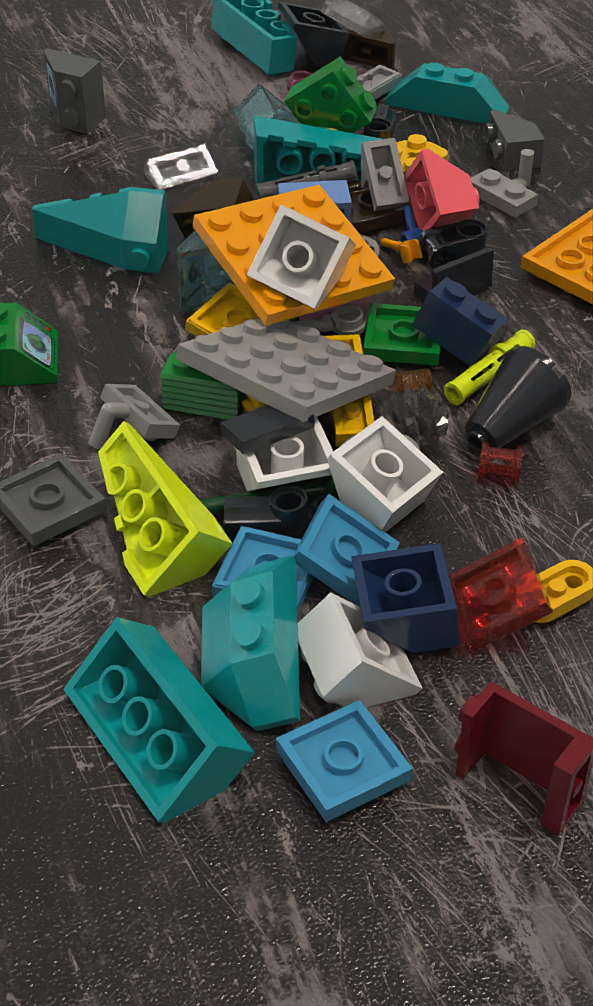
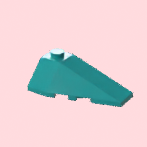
M127 187L120 189L118 193L108 195L96 193L91 194L87 199L73 201L69 198L34 205L32 208L35 237L37 239L122 269L159 273L169 251L166 195L164 190Z

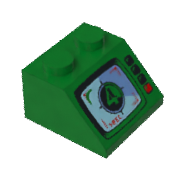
M0 302V386L58 383V330L18 303Z

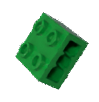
M341 56L293 85L284 100V103L300 124L320 128H333L348 133H354L371 123L377 110L373 95L369 91H365L357 80L354 69L350 65H346Z

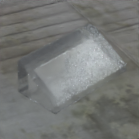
M326 0L321 8L323 14L360 35L382 31L386 27L385 23L375 15L348 0Z
M205 144L147 160L143 170L145 176L157 189L170 188L215 175L218 172Z

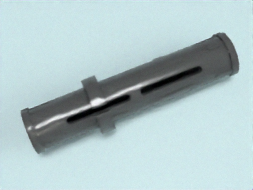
M352 160L329 167L321 165L317 166V170L257 183L259 197L262 199L278 195V183L347 180L348 184L358 182L354 161Z

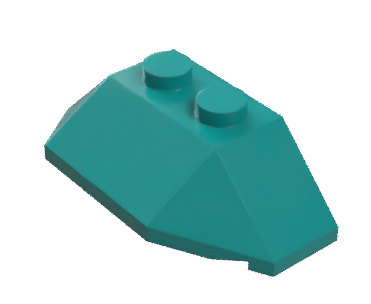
M440 63L422 64L399 81L385 98V105L485 124L489 122V112L491 110L509 113V105L489 76L473 72L469 68L454 69L444 67Z
M292 555L250 567L202 607L201 686L210 696L256 732L300 721L296 559Z

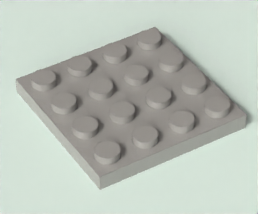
M260 318L246 320L242 324L224 327L220 331L208 335H199L195 339L178 344L175 359L289 416L300 419L301 422L308 421V417L314 414L315 418L392 385L396 373L395 369L384 365L380 358L372 355H362L351 350L349 344L325 338L320 335L317 329L299 326L289 321L290 319L267 326L263 324Z

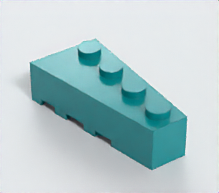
M213 0L211 29L219 34L222 39L229 42L237 51L243 53L268 75L278 76L282 72L294 70L297 35L286 21H281L279 11L272 9L273 3L271 0Z
M253 115L254 175L257 194H259L257 183L317 170V166L321 165L329 167L352 160L356 167L358 181H361L362 142L382 139Z

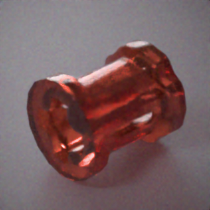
M482 441L477 478L491 475L511 478L512 483H519L524 447L517 446L515 450L491 447L489 442ZM490 460L509 461L510 465L491 463Z

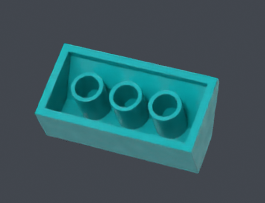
M116 617L63 689L158 822L165 823L226 790L255 753L153 626Z

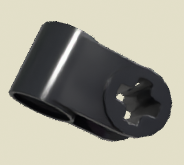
M465 219L454 224L431 227L425 230L418 239L421 252L429 257V265L432 269L485 249L487 226L484 222L477 219Z

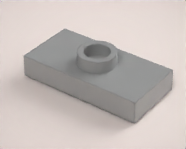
M378 65L358 76L357 80L365 91H369L374 99H378L380 96L391 91L402 80V74L385 66Z

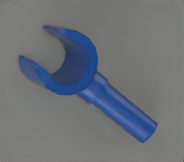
M405 205L403 211L407 231L400 233L399 238L401 242L419 239L423 233L421 228L416 227L411 205Z

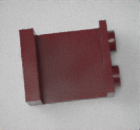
M491 681L478 696L472 694L460 710L458 720L462 722V728L454 747V751L458 753L455 774L464 779L482 756L486 754L548 790L541 826L559 836L584 802L593 765V738Z

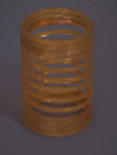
M423 368L416 371L396 372L393 381L395 392L399 395L408 394L409 392L415 393L416 391H430L432 389L430 370ZM417 372H418V376H419V385H418V380H417Z

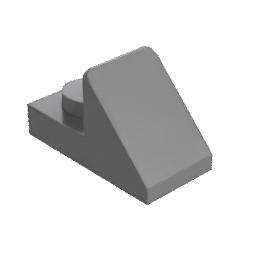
M395 138L362 142L361 185L362 189L370 190L374 211L404 207L410 202Z

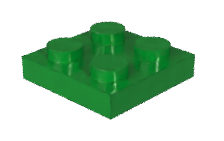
M370 303L363 355L378 357L383 363L398 362L419 366H438L440 345L412 326L421 307Z

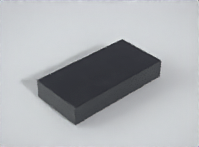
M266 405L221 422V435L242 454H247L314 428V414L308 417V421L301 422L300 419Z

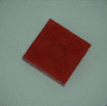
M523 538L449 574L457 606L458 627L463 643L471 653L553 613L530 548Z

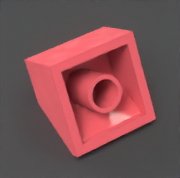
M422 149L404 174L410 200L409 205L412 207L416 227L421 228L423 232L431 227H440L470 219L479 209V193L473 187L470 175L430 149Z

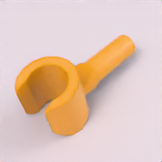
M387 238L381 240L382 246L400 252L403 264L411 263L416 258H423L418 239L404 242Z

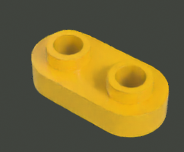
M565 560L527 579L518 589L516 601L518 612L532 622L546 623L588 602L593 597V568L579 560Z

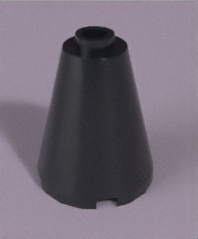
M519 346L515 351L511 350L505 355L465 424L468 443L477 451L493 453L562 411L570 402L572 394L565 375L563 374L559 379L551 369L555 363L536 349Z

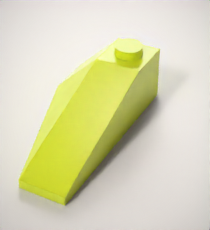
M123 421L98 451L107 492L114 496L118 516L114 518L116 530L123 532L127 550L122 552L125 566L143 595L151 597L206 575L233 543L211 512L129 423Z

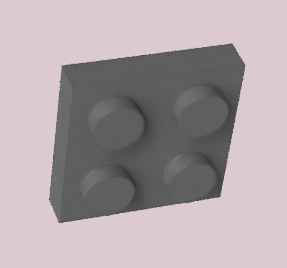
M63 453L0 481V509L33 547L107 511L106 498Z

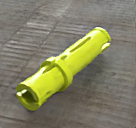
M521 329L504 343L493 345L489 349L488 355L444 386L446 398L454 405L463 403L466 398L491 381L502 360L498 362V358L505 353H509L511 350L515 351L519 346L534 349L536 343L532 334L527 330ZM483 372V375L475 381L471 380L478 373Z

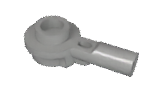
M345 304L332 309L331 314L322 315V318L294 321V323L299 326L315 328L320 333L334 331L338 335L361 334L366 330L368 318L360 306Z

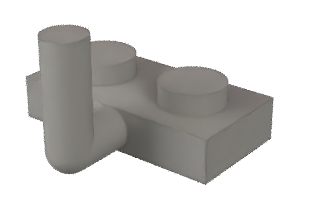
M523 149L521 151L518 177L513 180L490 168L472 177V185L478 190L479 198L514 218L536 207L539 194L526 188L531 181L534 151L531 149Z
M105 384L100 398L106 403L101 407L88 444L96 449H101L107 440L114 419H124L143 439L148 441H156L157 438H175L180 424L136 385Z

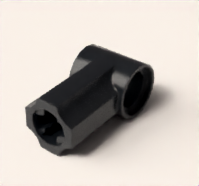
M378 104L371 123L364 126L363 135L381 139L392 138L397 113L393 112L389 105Z
M285 485L274 489L270 496L224 498L225 533L238 534L240 527L245 526L302 539L309 526L307 494L300 487Z

